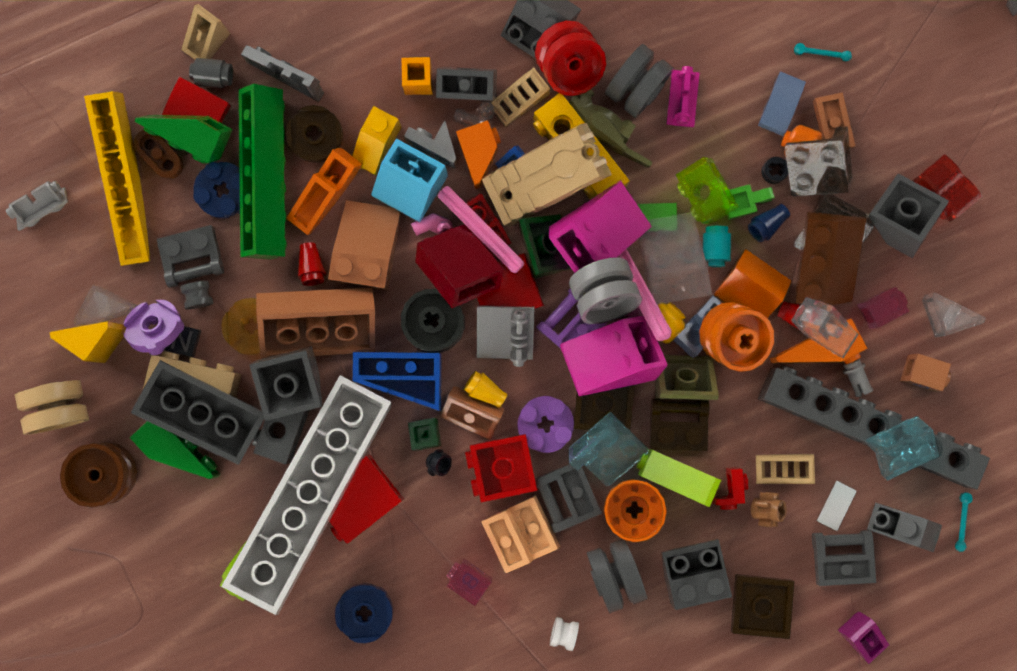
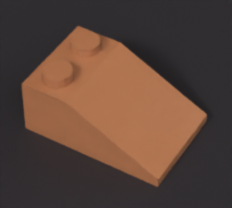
M346 200L332 252L328 280L337 284L388 291L401 212L392 207Z

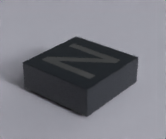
M184 326V330L164 350L195 357L202 330Z

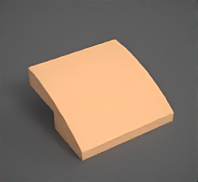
M536 495L482 521V525L505 573L527 565L534 559L553 552L560 547Z

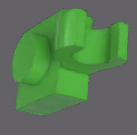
M750 184L721 193L728 220L754 214L757 212L756 204L767 203L775 198L772 187L752 192Z

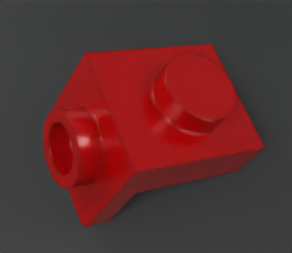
M726 468L728 496L714 497L712 503L720 505V510L737 509V504H745L744 491L748 490V477L746 473H743L742 468Z

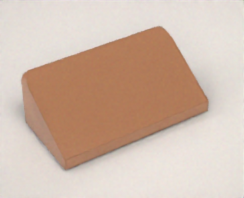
M454 386L448 395L440 417L491 440L504 412V408H497L489 403L469 397V393Z

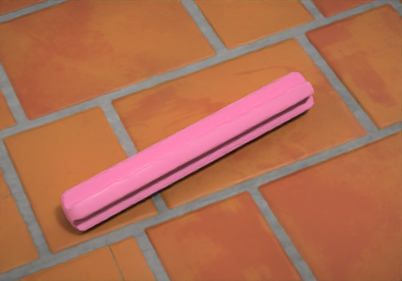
M445 186L438 193V198L511 272L517 273L524 266V261L449 186Z
M626 249L616 258H623L628 261L634 276L632 282L636 283L642 297L639 308L656 340L659 342L667 340L671 337L672 331Z

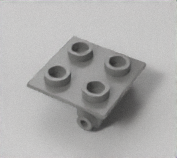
M477 306V358L510 359L516 367L524 366V362L527 359L533 360L534 307Z

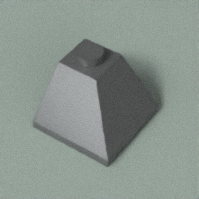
M897 174L868 217L887 245L913 258L944 211L949 200Z

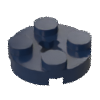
M228 162L208 163L195 179L193 188L195 202L198 203L204 212L215 218L226 219L235 214H240L239 167ZM226 183V188L229 190L228 195L223 194L221 198L217 197L218 192L216 188Z
M368 583L354 585L345 591L335 608L337 627L350 640L357 643L376 641L387 631L393 619L392 601L385 589ZM363 605L372 611V615H369L366 621L363 620L362 616L357 615V611L361 610Z

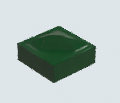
M437 418L408 422L412 451L441 447Z

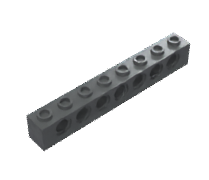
M781 365L780 368H770L758 400L965 488L978 490L990 460L989 457L980 454L981 448L968 443H964L963 446L954 443L955 438L942 432H938L937 435L927 431L929 427L922 423L912 421L909 424L901 420L902 415L886 409L883 413L875 409L876 404L861 398L857 402L848 398L850 393L833 387L831 391L822 387L823 382L816 378L807 376L805 380L796 376L797 371L790 367ZM793 384L797 385L800 389V395L796 400H793L789 395V389ZM820 395L826 400V406L822 411H819L815 405L816 399ZM845 407H849L852 411V418L848 422L844 421L842 417V411ZM872 418H875L878 422V429L874 433L869 430L868 426ZM899 429L904 433V440L900 444L895 440V434ZM925 441H928L930 444V451L927 455H924L922 452V445ZM952 452L956 455V463L953 466L948 461L949 455Z

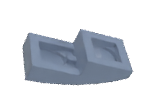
M780 71L770 97L764 106L758 126L784 136L806 82Z
M714 295L685 324L684 330L673 340L692 358L696 357L703 349L700 344L699 335L703 318L712 308L721 304Z

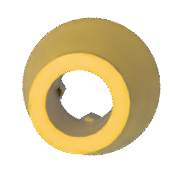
M474 371L464 387V391L469 393V397L489 403L497 408L502 406L507 397V393L502 391L483 372L480 374Z

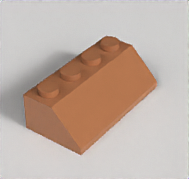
M372 288L256 293L261 359L312 346L315 356L375 352V305Z

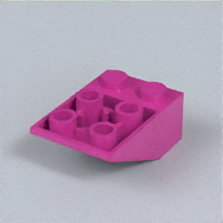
M620 180L549 226V239L573 272L576 273L584 266L598 260L616 258L649 230L652 225Z
M644 316L622 319L560 344L579 396L654 381L668 365L658 340H656Z

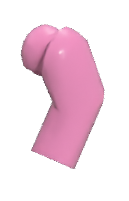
M435 213L423 217L420 223L417 221L411 223L416 236L429 230L440 234L453 228L449 219Z

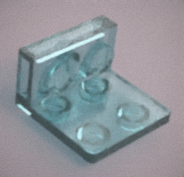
M610 412L569 447V464L577 471L585 465L606 486H610L639 462L642 456H646L649 451Z

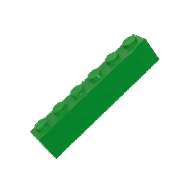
M251 84L239 89L240 257L271 260L285 257L287 247L285 238L286 185L284 183L286 159L284 156L285 129L283 121L285 102L283 100V89L259 84Z

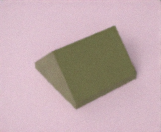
M664 355L668 365L655 380V398L718 400L719 393L713 359L711 357L696 356L692 358L691 356Z

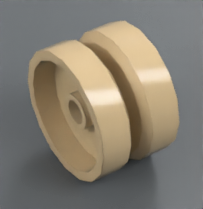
M80 380L48 383L14 394L18 410L23 412L38 410V412L28 414L20 420L24 435L61 429L89 420L86 405H66L67 403L79 400L83 396Z

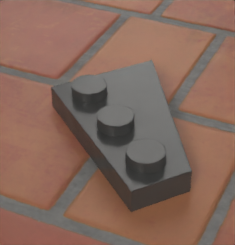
M246 45L242 51L241 56L248 64L320 102L324 92L319 85L320 81L314 76L295 68L284 60L280 61L271 57L272 55L261 47L257 46L254 49Z

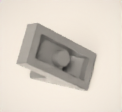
M446 121L443 122L434 140L431 139L433 135L420 127L417 130L408 127L404 135L407 144L455 169L457 160Z

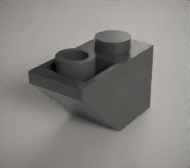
M875 502L867 530L934 552L942 525Z

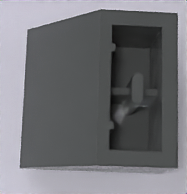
M517 0L500 36L536 59L535 49L537 41L544 31L559 22L566 20L576 21L581 8L568 0Z
M718 539L661 552L669 600L675 610L732 597Z

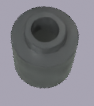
M196 58L195 62L190 64L189 77L190 80H194L196 86L224 89L225 86L232 85L233 66L226 63L225 60Z

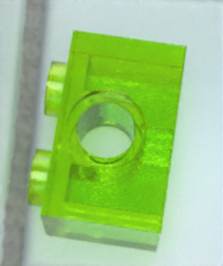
M704 156L675 174L679 180L677 187L685 198L688 197L692 205L690 211L696 221H701L702 224H712L739 208L712 158ZM707 185L710 193L703 200L700 196V191L703 186Z

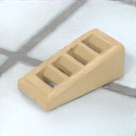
M532 68L494 99L489 106L503 125L507 127L550 95V88L536 69ZM532 81L539 91L535 93L528 83ZM522 88L530 97L527 101L519 92ZM512 95L520 103L521 106L519 108L510 99ZM505 102L512 111V114L508 116L500 105L501 103Z
M814 454L756 455V484H815ZM765 461H770L771 477H765ZM776 461H782V477H777ZM788 461H794V476L788 477ZM800 461H805L806 476H800Z

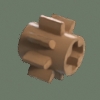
M760 492V498L753 499L751 515L754 519H759L758 526L777 527L778 522L785 520L787 506L785 501L778 500L779 493Z

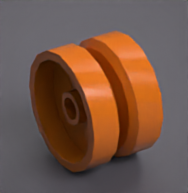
M735 302L721 303L712 308L703 318L699 330L700 344L704 352L723 366L739 372L750 371L762 365L770 355L774 345V330L770 321L762 313Z

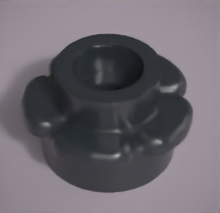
M442 449L435 450L426 459L427 472L431 476H445L452 465L451 457L444 453Z

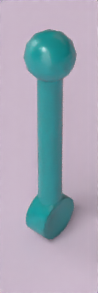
M798 43L794 47L796 55L809 53L837 57L845 62L850 61L852 58V53L848 50L835 52L808 48L803 43Z
M967 492L961 493L959 497L962 502L959 538L955 543V548L959 552H963L967 548L964 540L968 504L973 500L972 495Z

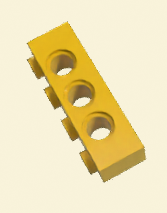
M560 93L536 110L533 116L535 130L541 137L546 135L549 140L559 135L554 130V127L558 124L566 125L569 130L584 124L581 117ZM595 135L594 139L596 142L594 144L599 148V156H603L606 159L612 175L584 189L585 194L590 200L620 180L625 187L630 182ZM593 148L587 149L589 156L594 154Z

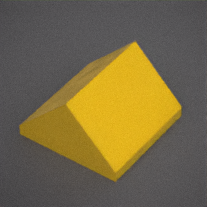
M106 321L50 332V338L83 361L106 363L123 339L126 327L123 324Z

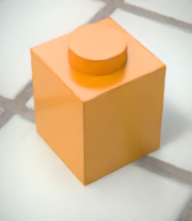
M430 57L401 58L404 94L433 95Z

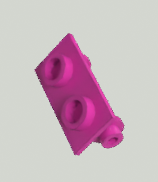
M683 66L682 71L674 70L671 74L666 125L694 128L700 73L693 72V67Z

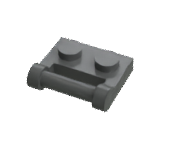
M212 225L156 239L164 268V279L169 288L178 286L179 282L210 274L215 276L224 274V266ZM210 256L211 261L208 264L177 272L174 265Z
M579 460L535 478L536 487L539 488L553 521L551 526L554 533L602 514ZM557 480L572 516L563 518L549 485L550 482Z
M861 530L858 534L840 535L812 533L815 576L818 586L876 583L874 542L871 530ZM862 546V553L826 555L825 547Z

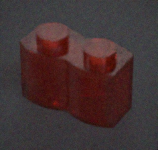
M945 154L913 179V182L949 200L940 215L941 219H946L949 222L957 219L983 197L977 187L963 175L959 167Z

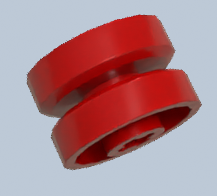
M566 20L559 22L544 31L537 41L535 49L536 63L554 91L566 96H576L592 89L603 77L607 65L605 53L585 25L577 21Z

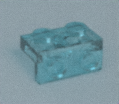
M918 416L907 419L866 440L867 445L876 454L881 475L887 481L939 457L933 429Z

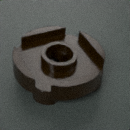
M309 105L298 110V113L288 121L286 140L297 157L307 162L319 163L326 161L333 149L340 148L343 141V129L339 120L323 106ZM314 127H317L318 131L322 132L321 137H318L316 141H313L311 137H307V134L311 133Z

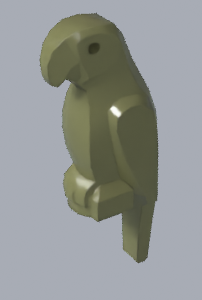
M592 90L571 97L570 105L584 123L588 124L590 130L601 144L647 168L652 165V161L631 150L626 145L636 127L631 120L621 121L612 111L598 105H593L591 97H594V92Z

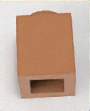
M910 354L907 357L900 381L932 392L943 391L951 379V372H949L951 364L921 354Z

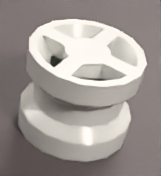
M556 617L551 633L550 646L556 647L561 645L565 646L566 650L573 651L579 622L572 621L567 623L562 618Z

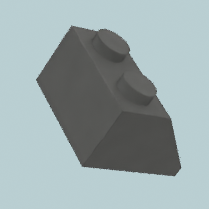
M312 346L258 359L249 365L265 421L322 407L320 374Z

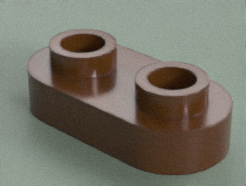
M144 130L135 136V150L156 174L164 179H174L181 174L183 161L164 138L151 135ZM154 141V148L148 150L149 142ZM172 161L173 168L166 170V164Z

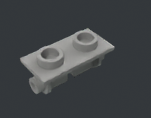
M47 181L31 191V194L36 199L34 202L27 195H24L10 203L6 213L11 219L16 217L17 229L19 231L27 226L32 227L42 217L51 212L60 211L68 203L66 188H61L57 181Z

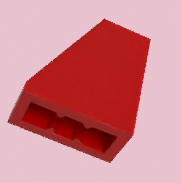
M367 455L361 460L329 521L333 526L330 528L333 535L340 542L344 540L346 544L404 500L403 496L371 455Z

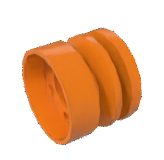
M635 479L622 481L614 486L607 495L604 505L606 522L613 533L623 540L632 542L645 541L656 535L664 525L667 512L664 498L658 489L648 482ZM633 501H636L638 507H642V511L637 512L636 517H632L630 512H626V507H630Z

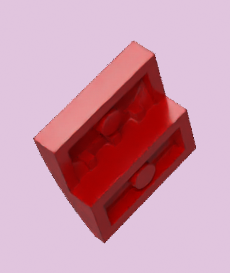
M179 77L162 115L210 116L222 123L231 105L225 100Z
M525 253L518 255L525 264L517 273L511 272L501 261L498 262L504 269L500 288L477 297L480 306L534 307V310L544 306Z

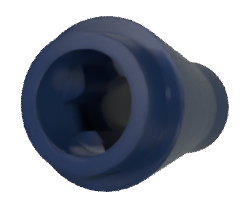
M779 204L775 208L753 217L751 223L748 224L751 236L758 242L770 240L781 225L790 217L788 208L783 204Z

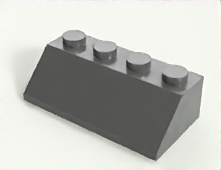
M161 360L152 372L131 411L132 414L238 465L264 420L262 410Z

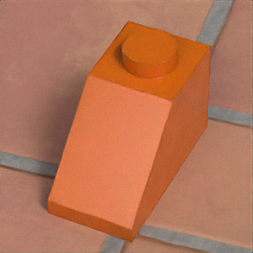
M488 120L456 131L457 139L475 189L481 188L483 184L482 178L488 174L498 153L497 144L501 143L496 127L491 128Z

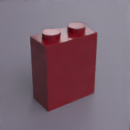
M465 224L450 228L433 237H427L417 243L415 263L451 308H455L500 288L503 267Z

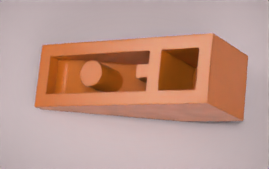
M852 318L832 325L769 359L771 363H835L844 361L845 364H849L861 358L859 353L868 348Z

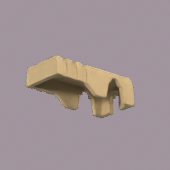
M587 123L580 124L552 138L545 144L482 178V182L504 226H513L519 223V220L528 218L531 214H536L542 211L543 208H548L574 195L577 191L612 175L606 159L603 156H599V148L594 144L596 142L594 134ZM588 148H593L594 154L592 156L587 154ZM507 191L512 193L511 199L506 197Z

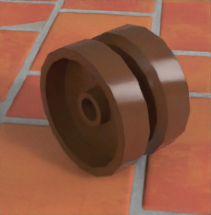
M110 442L79 446L68 454L62 463L60 471L61 487L67 497L77 505L89 508L120 501L130 493L137 477L136 463L130 452L121 445Z

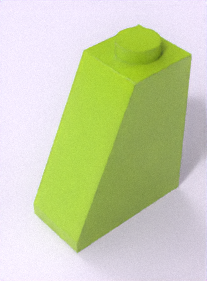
M651 449L648 450L647 454L644 452L641 454L636 468L640 469L639 476L710 507L721 482L718 478Z

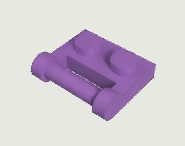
M571 289L567 291L569 293L545 322L541 321L536 326L543 335L559 348L561 343L602 328L607 324V322L602 324L584 323L578 313L559 335L552 329L578 301L575 300Z

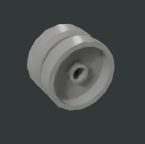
M623 258L598 260L584 266L570 278L569 286L575 300H578L577 308L584 323L602 324L614 321L631 313L640 305L642 297L636 283L632 282L634 276L627 260Z

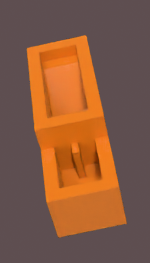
M343 148L333 149L320 171L313 174L286 219L306 235H310L342 196L363 164Z

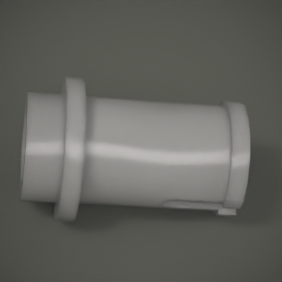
M857 359L854 362L843 365L845 368L843 373L848 375L856 397L862 396L861 393L866 395L873 391V387H871L864 370L865 363H861L860 359Z

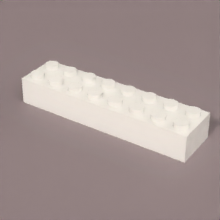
M341 375L339 376L221 587L275 615L279 614L361 460L364 458L391 408L390 401Z

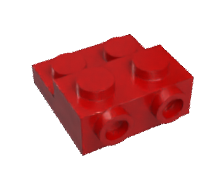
M526 434L469 445L470 451L465 452L468 469L474 468L476 479L471 480L474 497L480 496L481 502L537 491Z

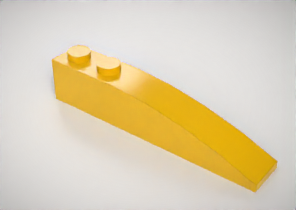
M111 91L86 95L84 99L120 265L149 262L150 254L144 201L123 93Z

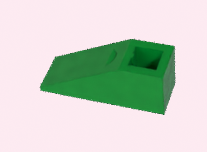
M146 115L137 117L134 121L143 126L145 132L154 136H161L168 140V144L173 148L185 150L193 154V159L205 164L221 159L233 130L210 116Z
M148 421L130 437L137 447L151 460L207 479L218 478L221 475L216 470L218 466L214 460L207 455L203 456L196 449L198 445Z

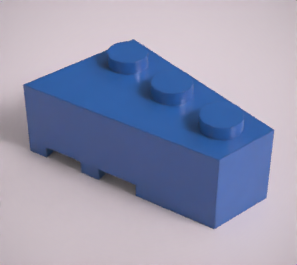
M353 352V381L441 411L442 354Z

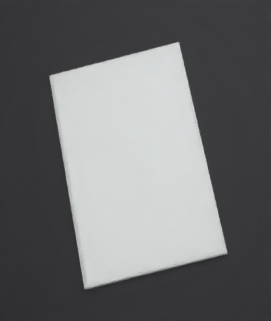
M836 481L817 521L837 531L855 496L856 490Z

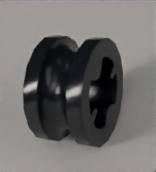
M781 157L770 158L762 166V177L770 184L780 183L789 174L787 161ZM769 165L772 167L779 165L781 169L778 172L782 173L781 176L778 174L772 176L769 173L772 168H769Z

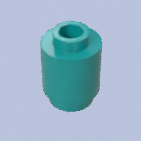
M727 226L706 227V233L703 234L702 261L708 262V267H725V262L731 261V233H728Z

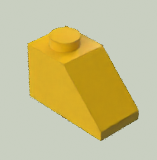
M373 106L360 130L352 155L363 164L362 169L374 175L380 169L381 162L402 128L398 118Z

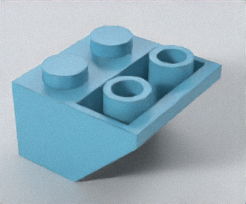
M396 138L381 162L371 195L420 223L448 177L446 166Z

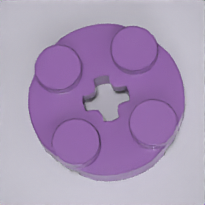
M156 300L157 303L150 305L147 302L142 303L127 315L124 321V326L126 327L124 337L133 349L143 353L149 352L151 355H158L184 330V323L179 312L172 303L166 300ZM150 324H157V326L153 329L148 328Z
M550 396L537 397L530 400L521 410L517 423L519 435L526 434L527 443L531 449L542 453L554 452L561 449L571 439L574 430L573 415L569 407L561 400ZM547 416L548 420H553L554 425L550 426V432L545 433L543 428H538L537 424L542 422L541 417Z

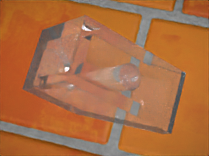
M808 297L804 299L791 320L805 336L841 358L845 357L859 335L834 306Z

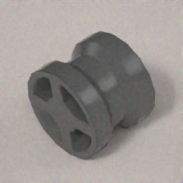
M209 281L192 282L180 287L181 293L186 298L184 303L186 310L203 308L213 304V299L208 294Z

